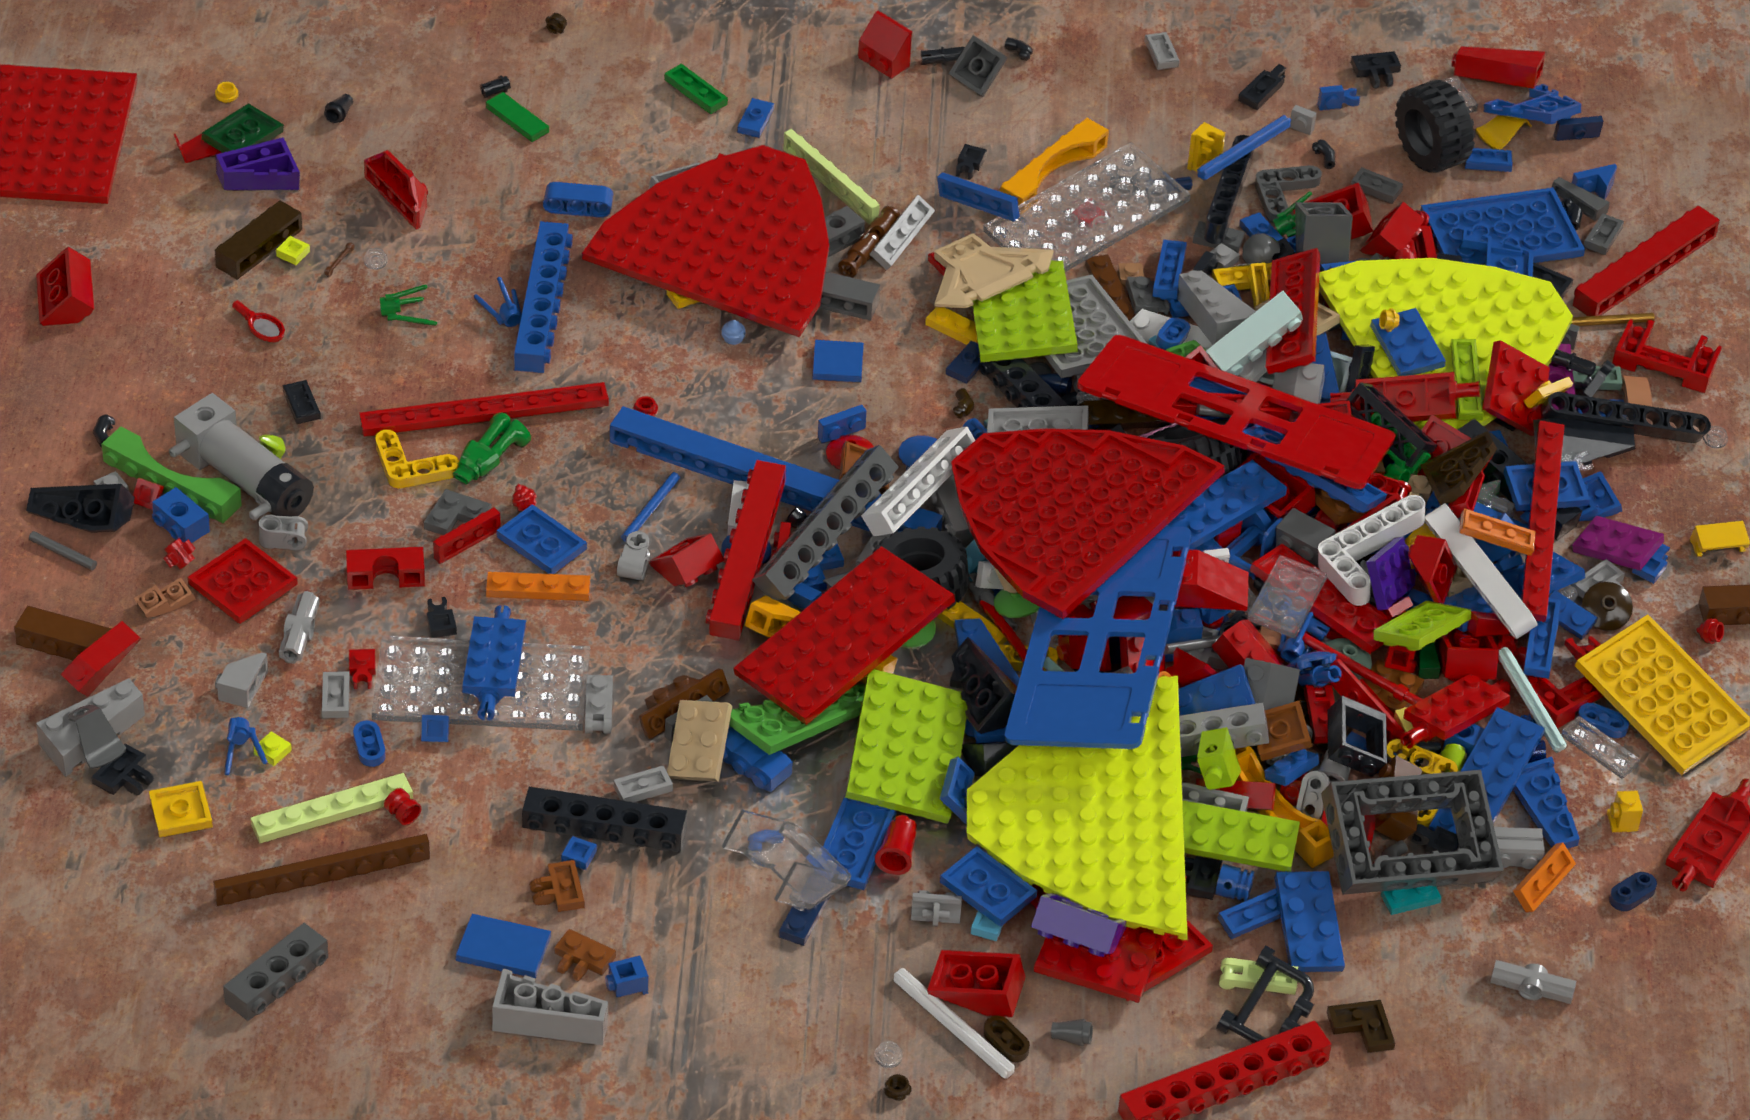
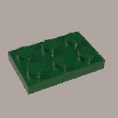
M248 103L203 131L201 140L224 153L270 141L283 132L284 124Z

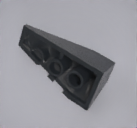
M1564 418L1533 420L1535 450L1540 421L1564 425L1561 462L1576 461L1577 464L1583 463L1586 466L1592 464L1593 459L1603 456L1610 458L1636 449L1633 428Z
M122 484L30 488L26 511L30 514L91 533L115 532L131 520L135 497Z
M967 637L951 658L957 680L962 685L961 697L962 700L966 701V717L976 731L983 734L1007 726L1017 686L971 638Z
M1006 742L962 744L961 751L969 767L975 772L974 776L982 777L1019 745H1011Z

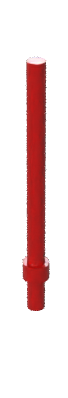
M1292 626L1288 635L1291 637L1297 636L1300 629ZM1307 633L1304 634L1302 640L1305 645L1316 651L1337 654L1336 659L1339 658L1349 670L1392 693L1393 698L1401 702L1406 701L1411 705L1423 700L1409 692L1410 689L1408 687L1393 683Z

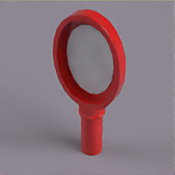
M239 300L232 304V307L248 321V328L251 333L259 339L267 342H278L284 338V325L276 317L267 313H255Z

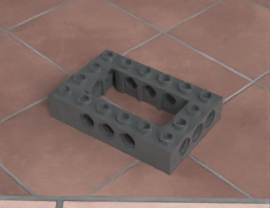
M1481 770L1331 782L1321 793L1342 895L1413 889L1426 886L1435 887L1491 882L1504 871ZM1451 808L1460 849H1457L1455 852L1445 853L1433 851L1431 854L1422 855L1408 853L1406 856L1399 857L1382 855L1373 863L1371 862L1369 853L1370 841L1366 839L1363 825L1365 821L1364 815Z

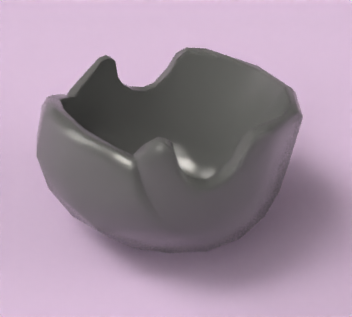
M1259 233L1252 235L1243 246L1242 256L1246 264L1272 263L1273 255L1280 252L1279 242L1267 234Z

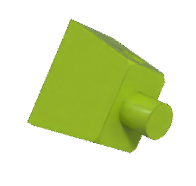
M1228 728L1202 731L1197 759L1206 788L1213 790L1234 785L1241 773V768Z

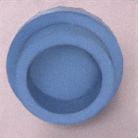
M730 320L723 325L721 335L726 343L736 345L742 342L746 335V329L739 321Z

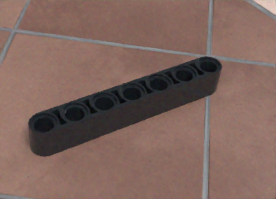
M1236 136L1234 138L1232 147L1249 136ZM1253 151L1223 169L1206 218L1204 239L1208 243L1220 244L1226 238L1252 163Z
M1562 392L1551 394L1541 407V414L1545 419L1564 418L1633 428L1635 435L1687 443L1699 442L1711 429L1710 420L1702 414ZM1552 404H1555L1559 410L1553 408ZM1575 407L1579 408L1582 411V414L1579 413L1575 409ZM1599 411L1603 412L1606 417L1600 415ZM1623 415H1626L1629 421L1624 419ZM1646 418H1647V419H1650V420L1652 421L1653 425L1650 424V423H1648L1647 420H1646ZM1670 422L1675 424L1676 428L1672 427ZM1693 426H1696L1700 432L1696 431Z

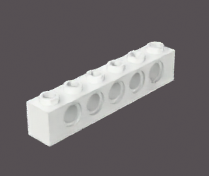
M967 426L947 430L861 515L873 536L894 533L953 474L951 461L975 441Z

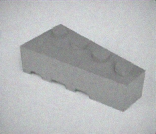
M1193 270L1189 273L1179 274L1177 299L1212 345L1256 312L1203 271Z
M129 678L36 723L39 745L65 777L73 772L72 768L77 764L86 762L76 722L68 719V715L72 711L87 705L101 708L113 730L119 735L145 716L143 694ZM88 710L82 711V712L76 714L75 716L81 715V714L87 712Z
M503 968L492 1007V1031L603 1045L608 1026V1001L576 991L572 994L563 992L560 986L550 984L549 987L535 983V978L525 975L522 979L513 976L512 971Z

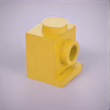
M1617 791L1615 801L1611 803L1610 809H1607L1612 833L1638 831L1643 813L1638 791Z

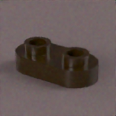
M992 1016L985 1021L983 1032L985 1039L1010 1062H1021L1028 1057L1030 1049L1029 1040L1007 1018Z

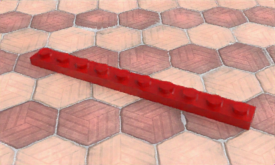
M600 382L359 412L363 437L376 435L382 430H392L397 433L490 421L496 413L502 412L506 413L510 418L605 407L609 406V398L605 383Z
M1546 421L1539 422L1528 526V529L1536 531L1534 551L1531 556L1526 555L1521 599L1535 620L1541 622L1546 621L1564 436L1563 424Z

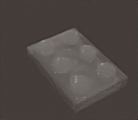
M1280 555L1248 614V621L1296 638L1327 579V573Z

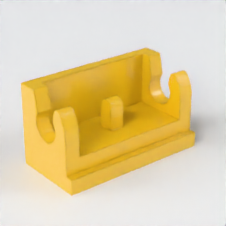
M1203 122L1191 134L1187 169L1198 172L1197 169L1222 154L1226 132Z
M1744 521L1697 525L1690 537V542L1697 557L1703 556L1702 552L1707 550L1738 547L1740 552H1745V548L1750 546Z

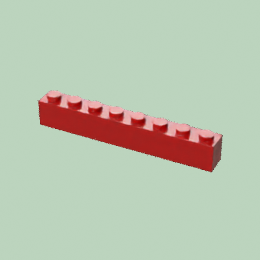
M1699 205L1691 211H1686L1682 217L1670 222L1666 228L1657 231L1645 242L1642 241L1635 249L1626 252L1617 261L1611 262L1604 270L1595 273L1588 281L1580 283L1574 290L1575 296L1572 306L1587 316L1603 315L1714 239L1717 235L1720 219Z
M756 460L754 470L750 469L748 472L747 484H749V487L743 490L741 498L743 507L742 509L738 508L735 523H737V528H732L729 543H732L730 549L726 548L724 563L726 565L724 569L720 568L718 574L719 589H714L712 595V604L714 606L713 609H708L706 615L709 635L740 641L756 586L752 579L761 569L785 486L786 465Z

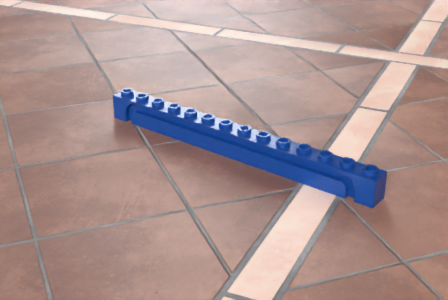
M622 406L610 424V443L627 449L630 445L637 447V452L732 485L734 480L747 481L748 472L750 469L754 470L756 460L786 465V482L780 501L793 506H799L811 512L839 482V479ZM880 494V495H879L875 500H873L872 502H870V503L868 502V503L865 505L866 510H867L878 498H880V497L882 496V494ZM919 507L896 531L899 533L906 528L918 529V527H925V529L934 527L941 531L943 515ZM862 516L851 521L852 526L871 532Z

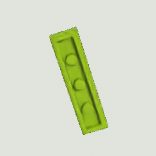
M1451 339L1450 347L1455 381H1457V384L1479 381L1480 384L1476 339ZM1481 385L1480 397L1458 398V401H1456L1458 420H1483Z

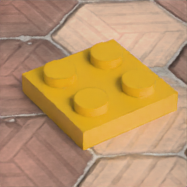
M202 781L149 791V799L159 838L213 827Z

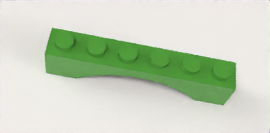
M121 426L102 443L103 461L106 464L125 472L130 477L142 478L164 486L163 493L165 494L177 487L207 512L211 519L224 523L242 506L241 489L222 478L191 477L167 469L149 455L139 435Z

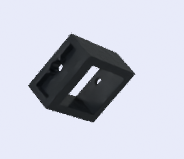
M1341 696L1327 710L1328 759L1373 777L1387 764L1386 714ZM1346 726L1366 734V751L1346 743Z

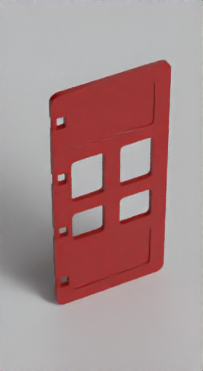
M1115 335L1111 338L1078 379L1077 388L1099 398H1106L1114 401L1116 404L1172 424L1175 423L1187 427L1194 432L1245 450L1254 451L1261 454V456L1317 476L1335 480L1334 482L1354 489H1363L1393 444L1396 436L1389 429L1123 335ZM1195 377H1202L1244 392L1247 395L1241 403H1236L1189 385ZM1184 398L1229 414L1231 417L1225 425H1220L1175 409L1173 406L1178 399ZM1269 401L1301 414L1295 422H1289L1261 412L1259 409L1264 402ZM1254 423L1282 433L1285 437L1280 444H1273L1245 434L1243 431L1248 424Z

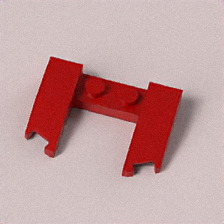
M1629 319L1615 349L1612 361L1615 367L1635 372L1637 366L1640 365L1649 370L1667 373L1672 377L1683 378L1682 387L1702 393L1706 392L1722 346H1718L1713 351L1712 348L1705 346L1708 338L1701 335L1692 357L1681 356L1647 345L1655 321L1647 320V328H1642L1640 326L1633 327V319Z
M1588 636V645L1578 646L1574 643L1573 638L1566 639L1564 645L1574 658L1578 660L1601 644L1592 636ZM1525 662L1521 666L1522 671H1524ZM1525 675L1557 729L1574 720L1575 712L1579 711L1580 706L1586 703H1593L1604 697L1585 676L1559 690L1547 678Z

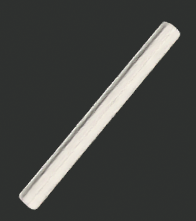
M901 968L895 972L893 979L895 983L999 1075L1007 1079L1014 1073L1015 1066L940 999L929 995L927 988L907 970Z

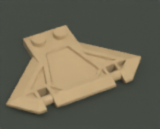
M974 233L934 251V258L946 267V271L934 306L968 308L973 306L972 301L976 299L984 301L1033 278V273L1043 274L1049 270L1054 250L990 247Z

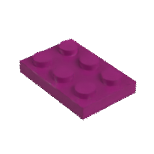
M1595 516L1572 546L1574 553L1603 561L1607 559L1611 563L1641 571L1663 544L1664 534L1605 517Z

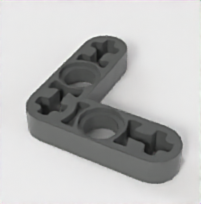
M1299 166L1259 171L1256 174L1255 188L1266 218L1274 223L1273 219L1277 218V214L1288 208L1282 191L1319 186L1322 176L1321 170L1315 166ZM1284 177H1289V178H1292V179H1294V180H1292V181H1287V180H1284L1283 178H1284ZM1267 195H1274V196H1276L1277 198H1275V199H1274V198H1268V197H1266V196H1267Z

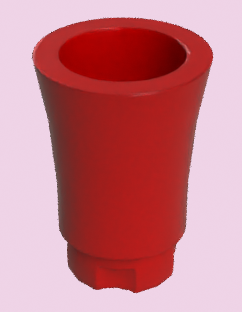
M899 815L891 821L882 845L875 855L876 865L885 873L902 875L907 873L912 867V852L917 824L908 816Z

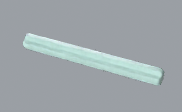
M1503 647L1499 650V661L1536 723L1545 727L1544 736L1551 748L1556 753L1561 752L1566 748V742L1512 652L1507 647Z

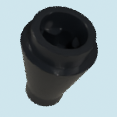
M343 94L341 97L327 103L324 111L326 119L331 123L344 121L350 107L353 105V98L349 94Z

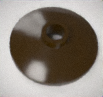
M1599 582L1591 586L1584 594L1582 608L1597 617V622L1593 627L1603 631H1614L1620 629L1629 621L1633 612V603L1629 593L1622 586L1613 582ZM1605 600L1612 601L1613 606L1607 607L1605 605Z

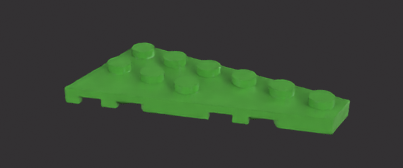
M865 684L854 685L807 725L770 699L764 700L762 705L739 704V708L732 709L729 726L764 752L771 755L859 716Z

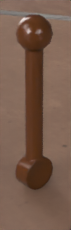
M347 243L346 249L331 266L326 267L324 272L326 276L330 277L342 259L354 250L355 246L353 243Z

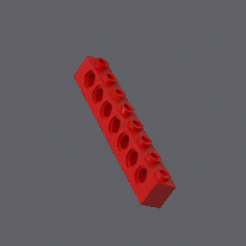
M1314 1020L1122 1093L1119 1098L1118 1113L1123 1120H1179L1190 1114H1198L1216 1104H1224L1234 1097L1250 1094L1253 1090L1260 1087L1271 1086L1286 1077L1297 1076L1304 1070L1324 1065L1329 1061L1332 1044Z

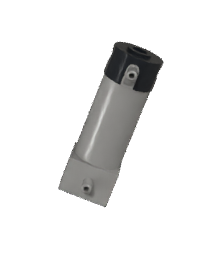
M209 394L174 417L176 445L169 449V454L172 457L181 455L199 470L210 464L245 491L259 504L258 507L249 512L252 520L258 519L267 512L275 516H299L309 505L314 491L312 481L239 428L236 424V411L215 394Z

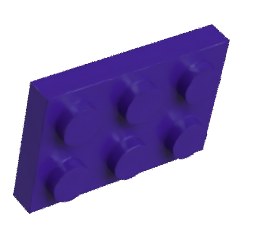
M1404 537L1394 538L1366 562L1377 610H1387L1415 586L1416 576L1414 570L1411 569L1408 556L1409 547L1405 544Z

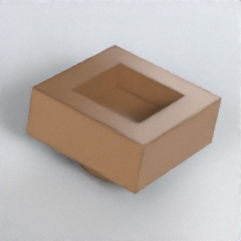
M1118 263V276L1122 286H1126L1127 277H1144L1142 263Z

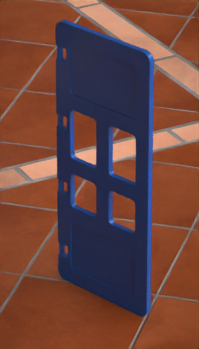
M1165 526L1091 594L1099 596L1093 617L1062 619L1039 607L1005 730L1007 743L1027 746L1135 749L1142 744L1146 729L1145 725L1159 675V668L1173 618V610L1177 602L1186 565V557L1192 540L1189 528ZM1181 550L1180 557H1172L1173 551ZM1121 596L1155 597L1150 618L1147 620L1113 619L1118 598ZM1160 605H1168L1167 611H1159ZM1052 636H1088L1078 671L1042 670ZM1109 637L1145 638L1135 673L1099 672ZM1146 660H1154L1153 666H1145ZM1132 717H1140L1139 723H1131Z

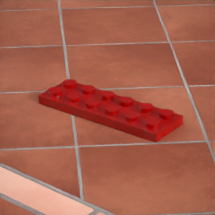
M1280 544L1252 563L1250 572L1297 603L1301 608L1312 612L1320 621L1336 630L1362 650L1371 654L1384 645V642L1374 640V630L1393 619L1377 610L1370 603L1361 606L1350 603L1319 568L1284 544Z

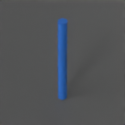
M671 473L621 535L624 542H626L630 533L638 531L679 481L680 476L677 473Z

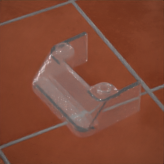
M741 809L722 844L724 849L745 854L749 858V864L757 869H763V867L771 869L783 881L774 899L777 902L792 905L801 911L812 909L847 886L852 877L802 827L788 821Z

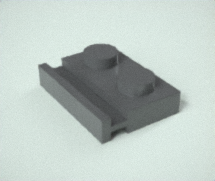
M1142 276L1127 277L1125 285L1133 311L1137 314L1141 309L1157 314L1158 312H1163L1164 315H1168L1170 309L1168 300L1153 297L1155 281H1151L1150 278Z

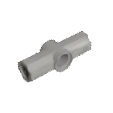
M304 591L302 594H298L292 613L286 617L284 637L279 648V657L284 659L286 663L295 664L297 661H300L307 641L312 640L315 616L320 604L319 597H316L313 592Z
M1496 960L1490 983L1519 990L1520 995L1528 1000H1539L1545 997L1571 1004L1577 981L1548 974L1547 969L1539 964L1533 963L1522 967Z

